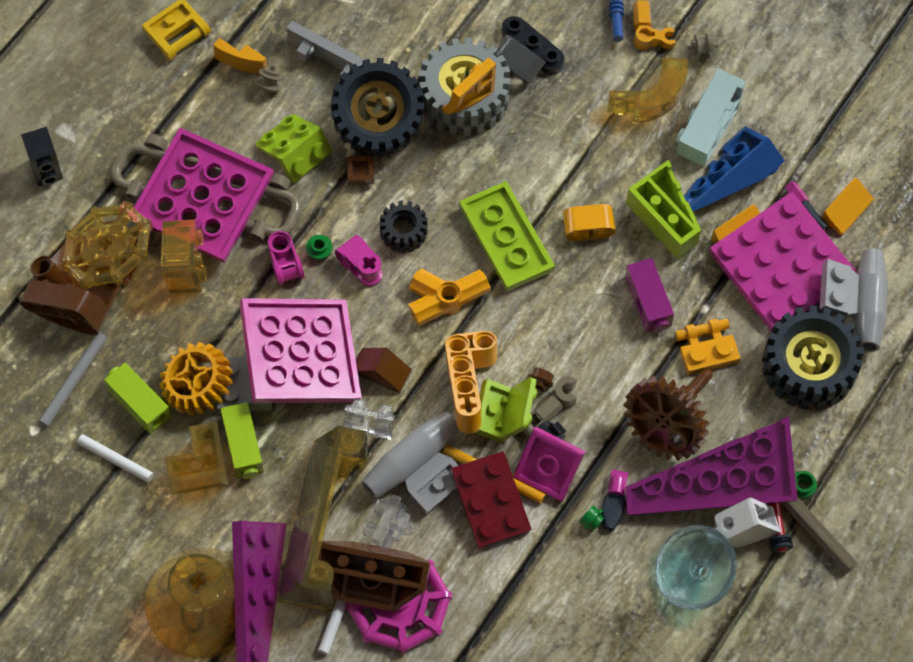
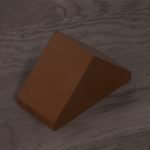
M387 347L362 348L356 359L359 377L397 393H401L412 371L406 363Z

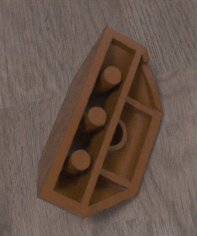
M317 541L313 571L321 578L338 601L395 612L426 591L431 562L407 551L354 541Z

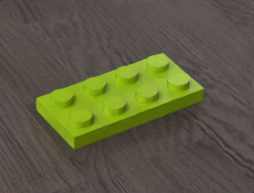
M507 181L459 201L462 213L507 292L555 271L552 259Z

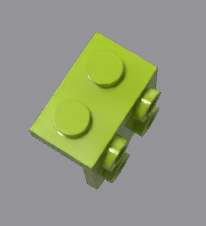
M295 114L283 118L276 127L264 133L261 139L255 143L258 150L279 161L287 178L293 183L333 152L321 127Z
M529 377L512 388L490 379L482 381L479 394L482 424L481 428L475 433L501 443L527 429L532 420V414L530 413L532 402L537 394V389L535 388L536 379Z

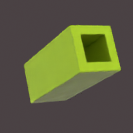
M126 362L120 367L113 368L107 374L104 381L109 393L150 435L171 418L169 406Z
M248 402L220 408L236 478L252 479L257 477L264 470Z

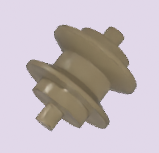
M708 33L705 34L704 39H699L697 34H694L691 44L687 45L686 48L691 50L696 60L699 59L700 54H705L710 59L714 48H718V43H713V39L709 37Z
M273 64L271 67L260 69L259 74L263 77L256 81V85L264 91L265 95H269V92L280 91L281 86L277 82L284 79V75L275 69L276 65Z

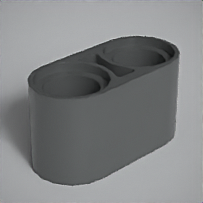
M508 34L497 48V57L503 55L506 60L505 66H509L510 70L529 83H532L546 63Z

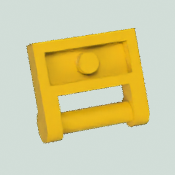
M186 0L176 1L142 24L143 31L162 51L168 61L174 59L176 53L201 36L206 37L211 33L208 24ZM194 24L196 26L195 29L173 44H168V40L190 25Z

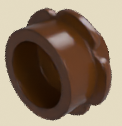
M535 367L532 374H528V378L536 379V389L545 391L546 388H552L554 375L551 372Z

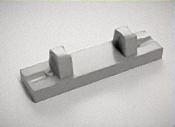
M291 21L286 28L288 42L298 47L297 59L305 63L313 55L341 70V76L343 72L347 74L350 71V66L355 63L357 66L362 65V60H365L294 21Z

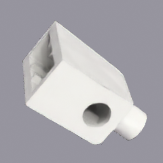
M748 498L716 514L715 521L717 527L707 531L708 539L713 546L724 542L737 548L781 533L773 507L753 498Z

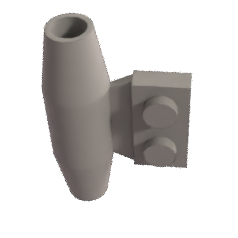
M875 248L864 250L857 273L851 269V266L827 259L822 263L820 310L823 311L825 307L832 309L830 314L836 316L838 313L844 317L854 315L856 335L860 334L862 339L859 347H864V352L878 351L887 318L888 278L883 251Z
M445 411L417 427L388 451L361 481L364 489L370 496L376 499L405 482L408 495L427 515L456 490L450 469L459 465L451 457L439 453L457 432L456 420Z

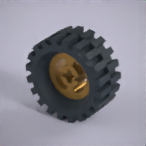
M370 58L362 60V65L357 66L355 63L350 66V71L347 74L343 72L340 76V82L335 84L331 100V114L336 132L341 134L342 141L345 144L349 142L351 149L356 152L358 149L364 151V155L371 156V152L378 153V156H385V153L388 151L394 154L399 151V147L402 145L406 147L410 143L411 138L415 137L418 133L424 111L422 89L418 88L419 82L416 77L411 78L409 75L410 70L405 66L402 69L398 68V62L391 60L390 64L384 63V58H377L375 63H370ZM377 93L367 100L365 113L369 121H365L358 112V105L366 95ZM386 97H390L396 105V115L389 123L378 125L377 123H381L387 118L389 102ZM380 104L381 110H379L378 114L373 113V108Z

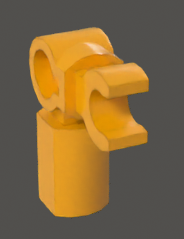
M635 1L632 4L634 29L636 30L633 38L634 46L639 50H647L650 47H657V45L665 49L674 48L675 40L666 39V37H673L674 29L671 27L664 28L662 31L652 29L649 1Z

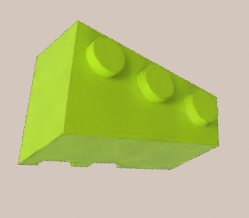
M667 160L628 188L626 204L666 248L679 259L698 245L701 229L689 203L686 202L679 181L676 180L672 172L670 161Z

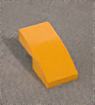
M221 38L213 44L215 59L232 68L247 73L259 74L260 69L267 67L266 57L247 44L240 51Z

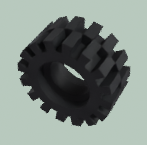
M403 200L398 201V206L393 202L390 204V209L386 207L383 210V214L380 216V236L382 240L384 239V244L387 247L391 244V250L395 251L399 247L400 252L404 253V248H408L409 252L413 251V246H416L418 249L421 246V241L425 242L428 232V220L425 211H420L418 204L412 207V202L407 201V205H403ZM398 220H409L413 223L414 228L411 232L402 234L396 232L393 226Z

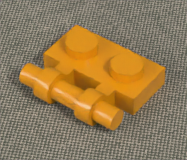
M714 318L708 320L705 324L697 326L690 324L684 326V329L675 331L677 341L687 339L688 342L687 346L680 348V354L688 375L700 373L705 369L712 370L740 363L741 357L733 334L722 337L720 332L730 328L727 318L722 320ZM711 335V340L698 341V336Z

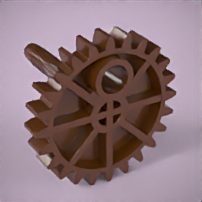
M705 369L688 386L682 385L680 388L676 387L674 379L667 384L664 376L658 381L655 376H652L649 380L644 378L640 383H637L626 395L627 401L623 406L627 410L623 415L630 418L626 425L635 429L631 434L641 437L638 443L643 444L646 442L648 444L647 451H651L653 448L656 449L658 457L665 453L667 460L674 456L679 461L683 456L688 459L692 454L695 455L706 442L705 437L709 434V431L705 428L709 421L702 419L706 415V411L698 409L701 401L694 402V400L697 398L698 393L712 379L713 372Z

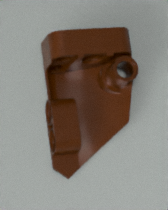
M140 225L132 230L106 237L67 240L52 258L40 256L33 261L30 270L35 278L29 282L19 304L35 315L62 327L89 335H98L121 286L127 285L131 281L151 239V235L145 226Z

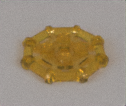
M127 201L119 205L99 208L97 206L92 207L91 212L75 227L67 230L65 233L64 256L60 261L62 270L70 273L79 282L80 287L85 289L96 285L110 283L118 285L122 283V279L142 260H147L149 256L147 250L150 231L153 229L152 221L141 215L133 207V204ZM118 216L116 220L104 221L103 219L105 217ZM131 219L136 225L129 229L126 225ZM136 238H138L137 246H135ZM111 242L112 244L107 247V250H104V246ZM76 244L81 245L80 254L75 256ZM124 258H126V259H127L126 262H124L123 264H121L120 262H121ZM84 264L90 266L86 272H83L79 267Z

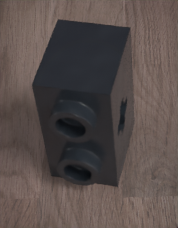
M47 126L21 134L37 185H50L59 179H63Z

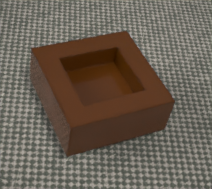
M373 156L347 157L348 185L374 184Z

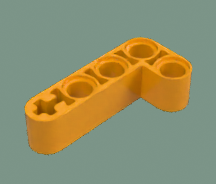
M489 331L455 334L448 337L445 342L446 365L456 424L463 433H475L481 428V402L475 369L490 367L497 361V338Z

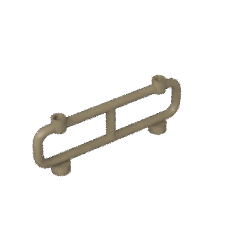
M149 134L144 145L139 143L128 144L118 153L110 175L116 187L126 191L125 197L129 200L137 202L146 186L139 181H128L122 178L121 172L128 157L132 154H140L161 161L168 144L167 140L163 137ZM190 159L184 161V165L187 167H193L198 163ZM214 167L208 171L207 175L211 178H216L220 176L222 170ZM274 173L264 192L265 195L290 204L291 208L284 225L279 228H273L263 221L249 220L244 229L250 231L248 236L251 239L263 242L265 236L270 237L276 231H284L290 234L295 227L300 215L301 204L295 194L287 191L291 183L287 177ZM236 178L231 184L243 187L245 180ZM204 189L200 190L196 199H206L209 196V192ZM164 201V202H162V203H165V204H168V205L173 206V203L170 202V201Z

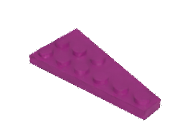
M789 416L746 436L700 454L686 462L679 463L670 469L626 486L628 516L732 507L748 498H753L765 504L798 501Z
M232 521L237 662H268L287 523Z

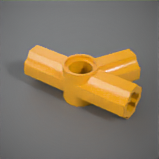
M421 268L412 277L409 289L422 296V298L408 304V308L416 324L421 326L444 314L452 315L457 313L462 305L491 292V287L484 272L480 269L453 282L444 281ZM449 295L455 297V298L452 299V300H446V299H444L446 296H449Z

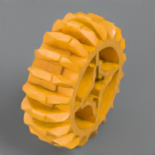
M198 342L196 346L188 343L186 350L178 347L179 354L176 356L170 354L172 361L170 363H163L166 371L159 373L161 379H163L159 383L160 388L163 390L161 393L163 398L179 413H188L194 416L196 412L204 415L206 408L214 411V403L223 404L221 396L229 394L226 386L233 384L229 378L233 375L232 369L229 367L231 365L230 361L220 349L215 348L209 343L205 345ZM201 363H212V367H201ZM180 391H191L192 395H181Z

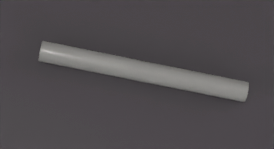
M99 332L39 420L40 424L49 427L107 340L104 334Z

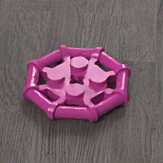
M428 560L431 562L428 579L435 591L428 593L426 590L395 612L345 603V609L350 612L365 643L371 642L396 649L403 654L434 636H440L443 632L441 627L449 601L453 599V596L437 572L434 561ZM437 602L433 618L431 619L425 615L428 603ZM362 609H371L373 617L376 619L371 626L364 616ZM418 623L425 627L406 638V629H412ZM382 626L398 630L399 638L378 632Z

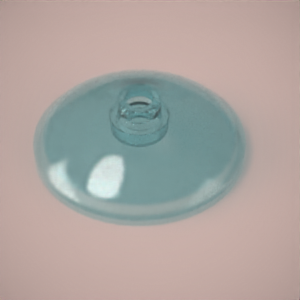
M704 525L687 526L672 534L661 547L655 566L656 581L661 593L672 604L687 610L705 609L719 602L730 590L736 576L737 560L732 544L721 532ZM706 567V574L701 576V570Z

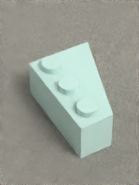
M717 68L707 89L702 93L697 108H694L690 113L686 129L682 128L677 135L675 141L679 143L677 154L705 167L740 107L746 81Z

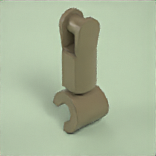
M565 376L558 380L554 396L550 395L531 412L532 418L539 423L535 427H538L544 421H550L563 407H571L576 404L577 398L573 394H565L563 391L575 389L577 379ZM531 423L527 429L523 430L527 435V440H529L535 428Z

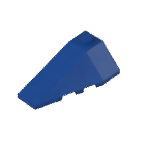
M744 126L721 148L723 154L718 161L712 160L707 166L709 172L705 177L696 179L684 194V198L689 203L692 211L694 212L774 174L785 160L770 138Z

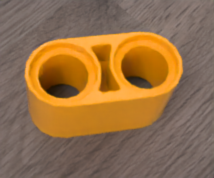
M611 205L574 206L563 211L565 234L568 240L604 239L616 233Z

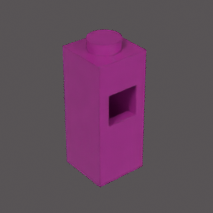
M653 258L627 265L625 279L646 333L650 331L661 332L668 329L672 325L674 312Z

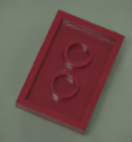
M504 451L450 469L478 549L532 530Z

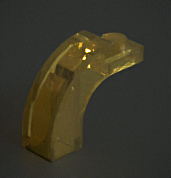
M662 57L660 80L654 87L646 91L609 90L607 112L617 115L633 114V123L653 121L666 115L677 105L684 92L688 73V59Z

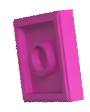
M535 427L513 478L563 502L586 451Z

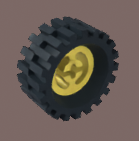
M809 306L808 312L804 313L802 307L796 308L793 316L789 312L783 315L781 322L777 321L773 326L772 332L769 334L762 357V362H764L762 368L763 375H769L766 381L769 388L777 386L775 395L780 399L784 394L788 396L787 404L794 406L795 401L802 402L801 409L808 410L810 404H815V410L823 409L827 401L831 407L837 404L839 397L843 400L848 395L860 372L864 355V347H859L862 341L860 334L852 335L855 326L851 322L845 326L843 324L845 317L838 313L836 318L830 316L832 309L824 307L823 313H818L817 306ZM803 348L799 358L793 356L795 351ZM823 364H828L830 368L826 372L819 374Z

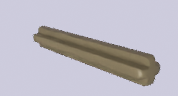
M798 497V501L781 503L844 573L851 572L858 563Z

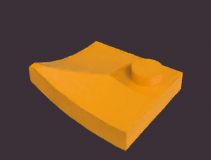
M489 57L482 64L477 63L470 71V75L452 90L450 101L441 110L447 115L470 108L495 91L496 63Z

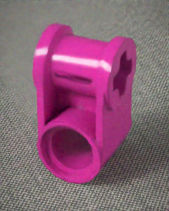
M284 231L272 233L268 239L269 256L278 286H282L283 282L292 279H305L300 258L296 253L290 235ZM280 244L286 246L283 250H276L274 247Z
M354 235L334 251L339 262L363 285L370 287L379 284L382 279L381 259L359 235Z

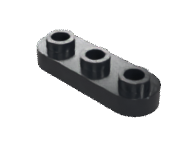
M511 16L503 21L501 28L503 39L508 34L543 59L546 63L541 68V71L546 74H557L563 69L565 59L563 52L525 20L517 16ZM530 41H535V42H537V43H536V44H530L529 42H530ZM553 56L556 59L550 60L548 57Z

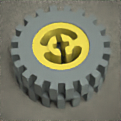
M458 38L451 39V46H447L445 42L439 44L438 53L432 49L428 53V60L424 58L421 64L419 89H422L423 114L427 113V120L431 124L437 121V129L442 132L445 127L450 128V135L456 136L457 130L463 131L464 137L471 136V130L476 129L477 135L484 133L485 125L492 129L496 126V118L501 121L504 117V111L508 108L511 78L509 66L505 67L506 60L503 55L497 57L496 48L491 46L487 50L486 42L479 40L478 45L472 44L473 38H465V43L459 44ZM488 57L496 63L495 91L476 105L447 115L441 110L450 101L452 90L466 78V73L470 75V71L477 63L482 64Z

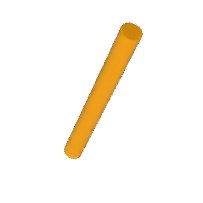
M448 444L442 454L451 457L461 464L477 460ZM514 478L520 494L539 504L543 502L546 494Z

